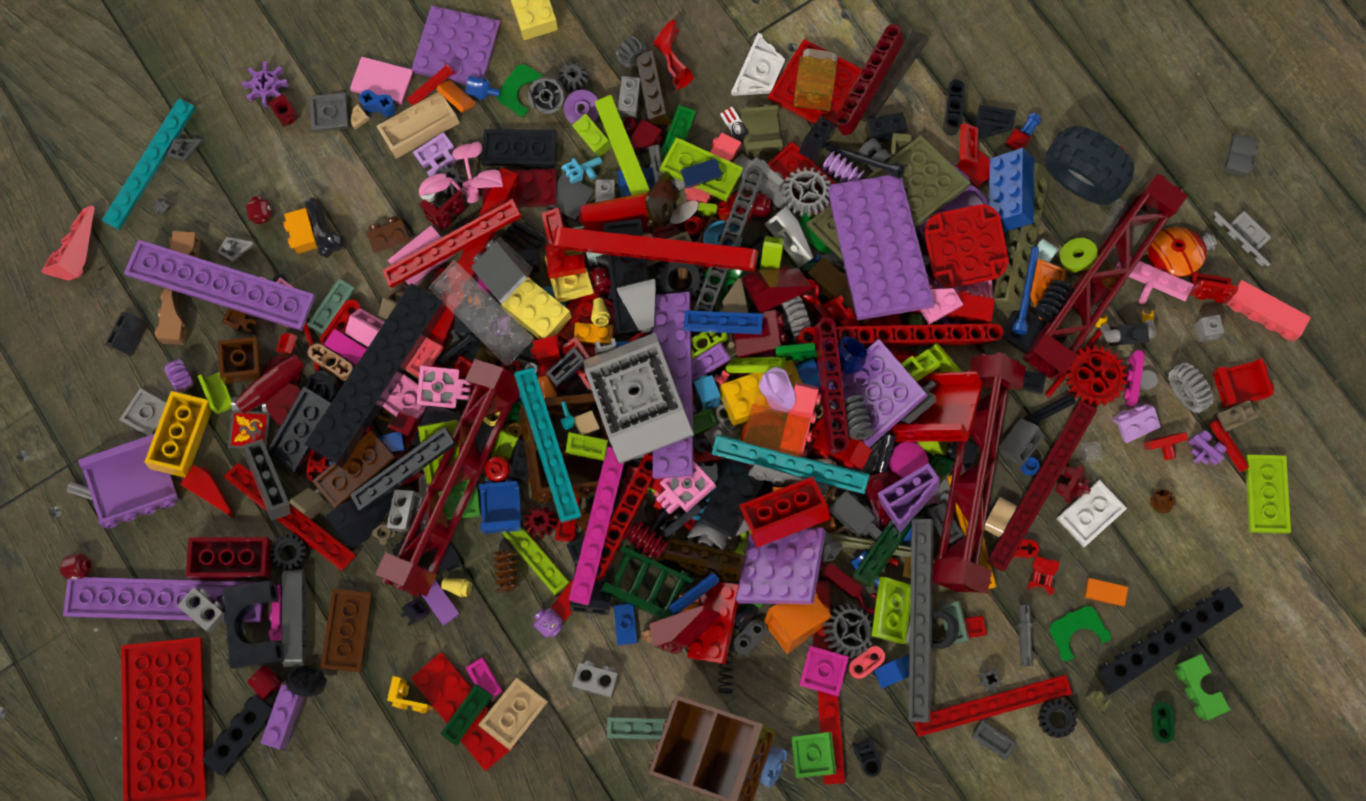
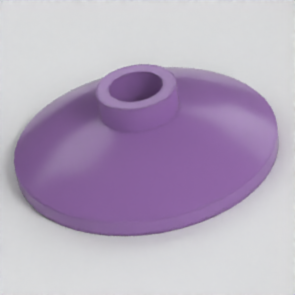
M576 90L570 93L564 102V114L568 121L574 124L584 114H587L594 122L599 116L594 101L598 100L597 97L588 90ZM579 104H584L583 110L578 109Z

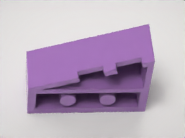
M928 463L878 493L880 504L900 533L940 488V480Z

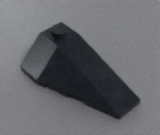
M398 486V487L395 488L394 490H406V489L404 488V486ZM394 490L363 512L359 511L353 499H350L326 515L337 533L351 550L368 540L372 535V531L383 521L384 516L391 509Z

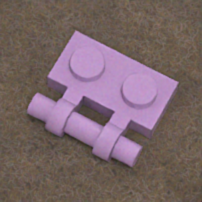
M444 132L413 151L414 156L423 168L429 165L432 167V169L427 171L429 177L437 173L439 167L444 169L445 165L452 167L458 161L449 153L454 150V146ZM444 156L446 160L437 165L435 161Z

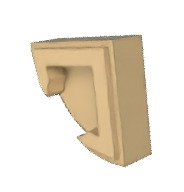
M359 104L353 108L351 124L356 130L370 119Z

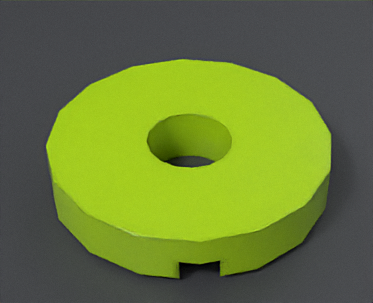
M1076 238L1070 240L1062 247L1059 257L1062 266L1066 270L1071 272L1086 271L1092 267L1098 258V250L1096 244L1091 240ZM1078 253H1083V256L1080 258L1074 257Z

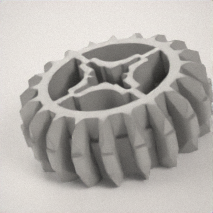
M806 166L803 172L799 168L796 170V174L791 172L790 178L787 177L785 179L786 183L782 186L784 190L782 191V196L785 197L783 201L788 203L787 208H794V214L800 211L801 217L804 213H807V216L810 217L811 212L815 215H818V210L823 212L824 206H829L830 193L827 191L832 188L827 186L831 185L830 180L826 181V174L820 176L821 171L819 170L815 173L813 167L811 171H807ZM815 184L821 188L822 195L818 194L819 191L815 189ZM792 189H795L796 193L800 195L799 200L794 197Z
M800 296L779 305V309L783 308L790 326L788 336L794 343H797V335L803 329L811 327L807 310ZM803 334L805 341L810 339L808 334Z
M1188 363L1178 364L1168 373L1169 385L1172 387V391H1174L1179 401L1188 410L1200 413L1213 404L1214 396L1213 391L1210 389L1211 386L1207 383L1203 374L1198 369H1195L1193 365Z

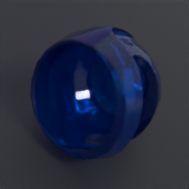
M843 337L838 342L841 372L849 375L858 373L866 363L867 350L858 340L851 337ZM843 343H847L849 346L845 348Z

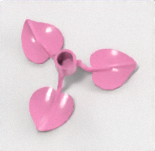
M480 142L464 144L457 147L452 153L453 158L458 160L464 159L469 180L463 183L462 189L451 177L447 178L446 174H435L423 181L419 188V195L421 197L424 194L443 191L452 183L457 190L464 194L468 203H474L481 198L478 188L503 187L501 174L498 170H486L472 179L468 158L478 156L482 151V145Z

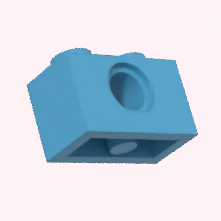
M707 375L698 377L694 382V393L701 410L720 406L721 396L713 376L707 377Z

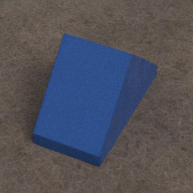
M910 655L894 660L874 670L881 689L909 678Z

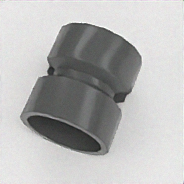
M876 138L867 141L857 152L883 162L892 158L886 149H881L882 145ZM867 165L872 171L877 169V167Z

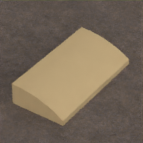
M437 92L376 127L397 159L460 123L444 96Z

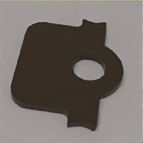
M662 174L645 199V207L649 217L647 226L649 227L650 234H654L659 226H666L669 223L673 205L679 198L677 188L673 187L669 174ZM665 204V214L662 217L661 210Z

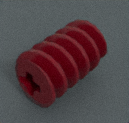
M635 521L625 534L624 539L631 537L630 544L637 542V549L644 546L643 554L650 551L649 558L657 556V560L667 547L669 541L666 540L661 543L662 535L655 538V530L648 533L650 526L643 529V521L638 524Z

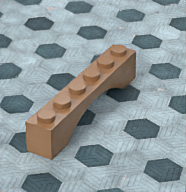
M173 231L172 237L169 239V247L171 250L197 258L201 238L195 232ZM164 288L161 292L162 305L158 310L159 325L155 329V336L162 344L185 345L187 325L179 311L178 292Z

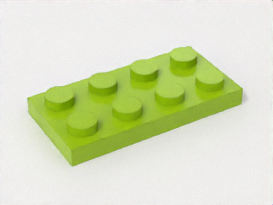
M676 137L660 167V172L669 174L671 177L684 182L680 170L716 158L722 177L694 187L727 202L743 172V167Z
M1246 455L1245 460L1249 465V468L1246 470L1249 533H1291L1287 457L1279 455Z

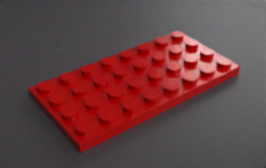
M197 637L121 645L123 801L207 800L206 764L202 761L205 758L204 754L206 752L203 638Z

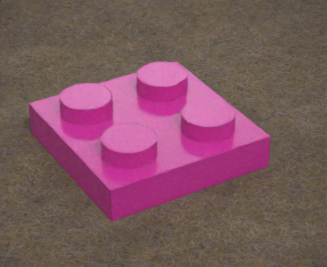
M809 646L799 686L838 697L849 657Z

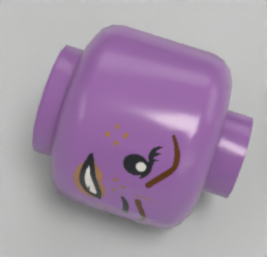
M541 608L534 616L536 619L534 627L544 637L551 636L553 638L563 628L562 617L552 608H547L545 611Z

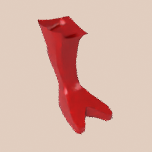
M671 20L662 29L653 44L665 55L667 68L674 77L673 81L677 91L688 86L694 79V76L689 68L684 66L672 52V44L680 31L675 28L676 22Z

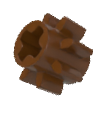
M1159 489L1153 493L1154 497H1150V505L1158 513H1168L1173 509L1172 506H1176V497L1172 496L1169 490Z
M585 509L580 511L581 517L576 521L584 533L587 529L591 509L588 512Z

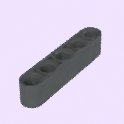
M304 569L284 570L282 574V647L284 658L282 663L284 667L305 666L306 573Z

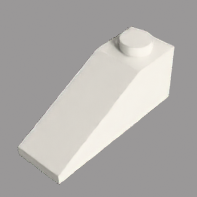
M787 206L774 214L765 223V226L774 237L784 239L783 248L799 268L813 258L799 222Z

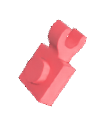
M724 370L721 376L715 374L713 377L718 390L721 384L730 382L728 380L730 374Z

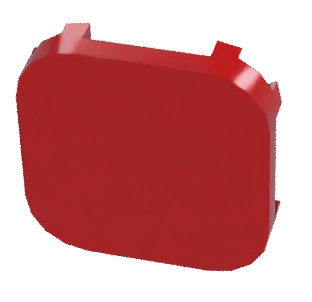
M978 204L933 215L927 221L925 240L934 279L940 285L947 288H955L994 280L1006 271L1009 257L1007 255L1001 217L993 207L986 204Z

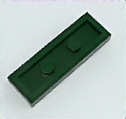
M476 684L440 734L458 746L493 695Z

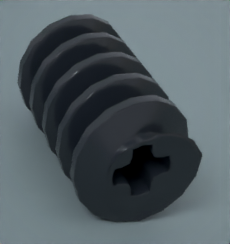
M1053 280L1044 293L1043 298L1035 307L1037 315L1044 321L1052 323L1071 297L1070 294L1074 292V288L1064 281Z

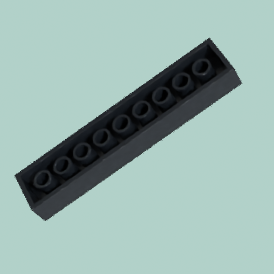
M410 283L304 445L323 458L343 468L405 373V368L447 309L442 300Z

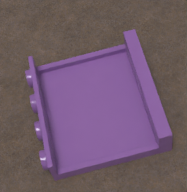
M155 434L78 460L84 472L99 518L98 523L102 528H113L118 525L117 523L133 521L137 516L153 514L159 508H169L180 501L171 474L151 470L144 462Z

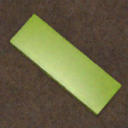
M786 357L732 358L726 366L727 373H766L775 367L783 369L787 364Z

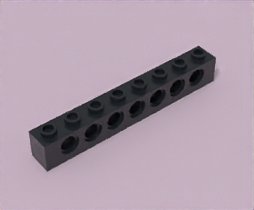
M1221 586L1211 592L1213 596L1209 599L1203 597L1195 603L1196 607L1192 610L1188 607L1180 612V618L1174 621L1172 618L1162 624L1164 628L1159 632L1157 629L1146 635L1148 639L1145 641L1138 640L1130 645L1132 649L1127 653L1123 650L1115 655L1114 658L1116 660L1109 664L1106 661L1098 667L1099 671L1095 675L1107 693L1111 694L1244 607L1230 587L1224 589ZM1213 602L1219 604V611L1214 610ZM1197 612L1203 615V622L1197 619ZM1181 623L1186 624L1188 628L1187 633L1181 630ZM1165 633L1171 636L1172 641L1170 644L1164 640ZM1149 644L1155 647V654H1151L1148 651ZM1132 655H1136L1139 658L1138 665L1133 664L1131 660ZM1117 665L1123 669L1122 676L1117 675L1115 672Z

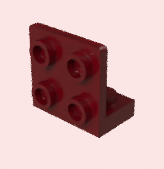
M460 190L440 209L432 201L429 203L425 199L419 204L425 218L440 231L448 228L452 224L453 219L457 215H461L467 206Z

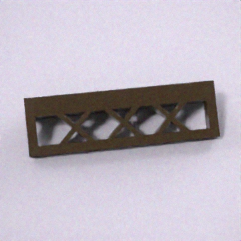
M669 537L668 545L664 551V566L706 577L714 573L719 580L736 584L740 583L746 555ZM728 572L737 574V576L729 575Z

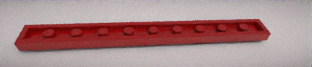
M829 581L817 582L816 593L818 594V599L831 610ZM823 626L812 635L813 647L834 652V648H828L830 642L824 641L827 638V634L822 633L823 630H826V627ZM817 691L820 733L832 732L836 774L823 775L824 785L844 784L845 776L838 697Z

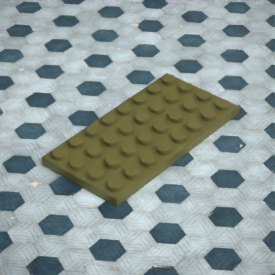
M921 135L886 161L889 164L898 162L905 165L902 181L915 229L971 185ZM877 168L864 179L891 174L886 170ZM829 205L823 212H820L807 222V227L844 264L831 206Z

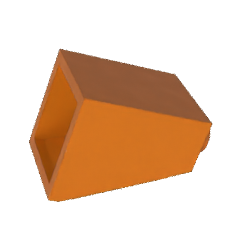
M815 591L813 604H775L769 608L764 623L786 654H789L820 630L825 622H829L831 615L829 608L821 603Z

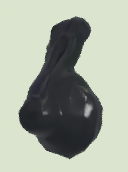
M314 197L307 199L305 206L312 219L318 254L328 258L332 253L345 249L346 240L333 232H328L323 213L324 207L321 201Z

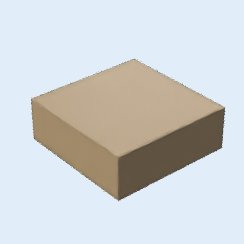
M592 411L574 417V423L580 435H587L599 430Z

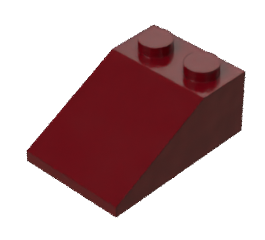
M798 268L757 270L741 278L748 297L760 314L812 289V286Z
M700 606L650 623L653 645L655 648L670 652L671 654L681 653L682 649L693 644L720 617V613L705 606Z

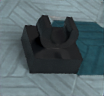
M417 599L406 603L401 608L404 611L401 617L408 616L410 622H408L409 626L424 620L429 615Z

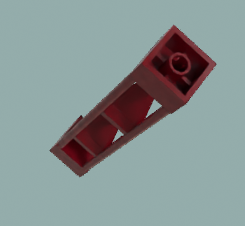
M1158 173L1141 187L1127 210L1099 248L1098 258L1092 267L1082 272L1073 285L1074 292L1070 294L1071 297L1067 300L1061 311H1059L1052 323L1047 322L1036 340L1022 357L1024 361L1042 374H1045L1052 381L1067 372L1078 356L1075 353L1165 223L1177 213L1188 197L1180 187L1174 186L1165 176ZM1140 209L1149 214L1136 216ZM1158 221L1130 260V228ZM1115 246L1121 269L1097 272ZM1119 276L1090 318V284ZM1077 302L1082 326L1056 330L1071 307ZM1080 333L1069 349L1056 340L1057 338Z
M997 352L995 355L980 354V356H974L971 358L969 371H977L983 382V387L992 392L978 401L970 431L981 450L980 461L961 476L966 441H958L938 558L935 560L933 583L955 592L988 594L992 570L980 566L978 563L1008 390L1023 389L1026 367L1020 364L1018 360L1007 357V354ZM956 502L969 524L967 535L948 548Z
M474 359L465 380L475 386L452 435L456 443L459 441V455L445 471L456 445L444 453L397 557L385 552L375 573L382 577L381 582L393 585V587L405 592L407 591V593L416 597L419 594L427 597L437 576L438 567L509 411L520 393L515 376L502 367ZM481 391L484 392L485 394L477 402ZM500 412L480 456L474 439L484 418ZM469 480L449 524L443 509L453 486ZM427 511L426 527L414 539L416 532L422 522V519ZM438 548L428 571L417 566L421 555Z

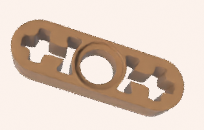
M313 344L308 349V356L313 362L342 381H346L354 369L348 361L321 344ZM315 352H321L323 358L318 354L315 355ZM330 359H336L334 365L327 366V362ZM340 366H341L344 370H349V371H348L347 373H346V372H343V373H342V371H341L339 368H340Z

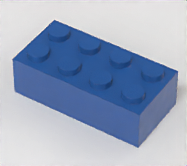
M1024 148L990 159L989 206L999 213L1003 232L1034 223V157Z

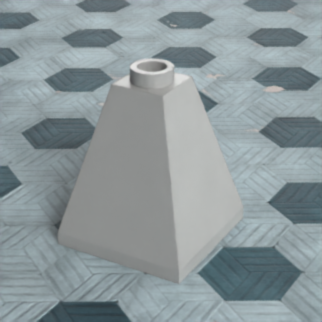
M655 279L617 287V292L637 328L641 330V333L652 331L655 313Z

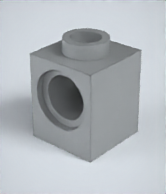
M1220 315L1200 318L1194 325L1199 343L1217 340L1224 334Z

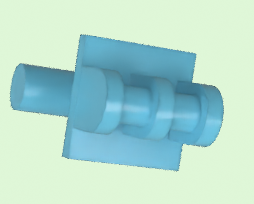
M597 157L579 165L575 158H573L571 162L563 165L561 169L563 172H566L568 178L570 177L572 184L578 181L582 182L584 171L593 180L597 175L592 168L601 164L602 160L600 157Z

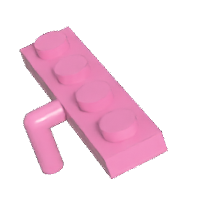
M1141 261L1138 262L1129 277L1146 284L1138 300L1142 305L1146 304L1152 288H1156L1186 302L1194 286L1192 283ZM1120 262L1117 263L1115 270L1121 269Z

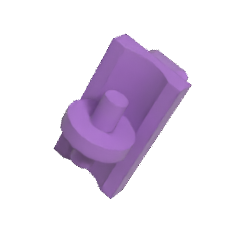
M1206 430L1198 435L1196 434L1188 442L1194 448L1191 453L1196 456L1193 460L1195 464L1202 461L1205 465L1211 462L1215 466L1224 459L1223 455L1227 448L1219 442L1212 448L1208 444L1212 436Z

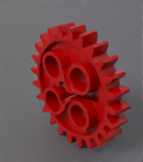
M1093 345L1091 350L1089 346H1086L1084 351L1081 348L1077 351L1078 356L1067 370L1069 373L1063 376L1069 379L1065 385H1071L1072 388L1068 392H1075L1074 399L1079 396L1082 402L1087 400L1089 405L1094 402L1095 407H1098L1100 402L1105 406L1107 401L1112 403L1114 398L1120 397L1119 392L1122 393L1125 390L1122 386L1127 384V381L1123 380V378H1126L1128 374L1122 373L1126 366H1120L1123 360H1116L1117 353L1111 355V349L1105 352L1104 346L1097 350L1096 345ZM1091 359H1095L1098 362V366H1094L1091 363ZM1078 372L1084 373L1086 379H1081L1078 375ZM1106 372H1109L1112 375V380L1106 377ZM1093 385L1099 387L1100 393H1096L1093 390Z

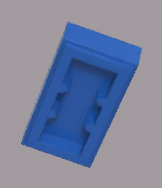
M630 604L614 605L617 645L638 644L634 606Z

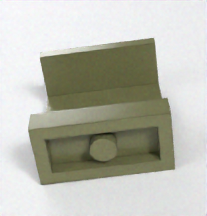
M778 105L748 106L741 109V121L749 132L748 135L743 137L746 157L779 154L782 151L783 144L782 139H780L777 115Z

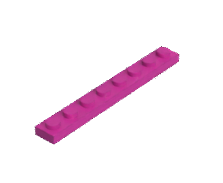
M607 447L568 600L587 606L590 602L624 463L619 464L612 447Z

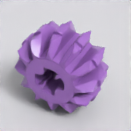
M182 360L171 361L165 366L166 375L178 393L185 392L194 386L190 372Z

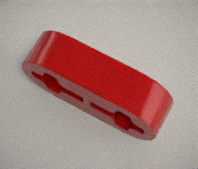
M1023 539L1013 558H1033L1039 552L1037 542ZM1030 544L1034 551L1028 554V550H1021V547L1025 548Z

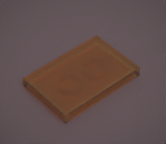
M753 403L743 442L800 457L810 419Z

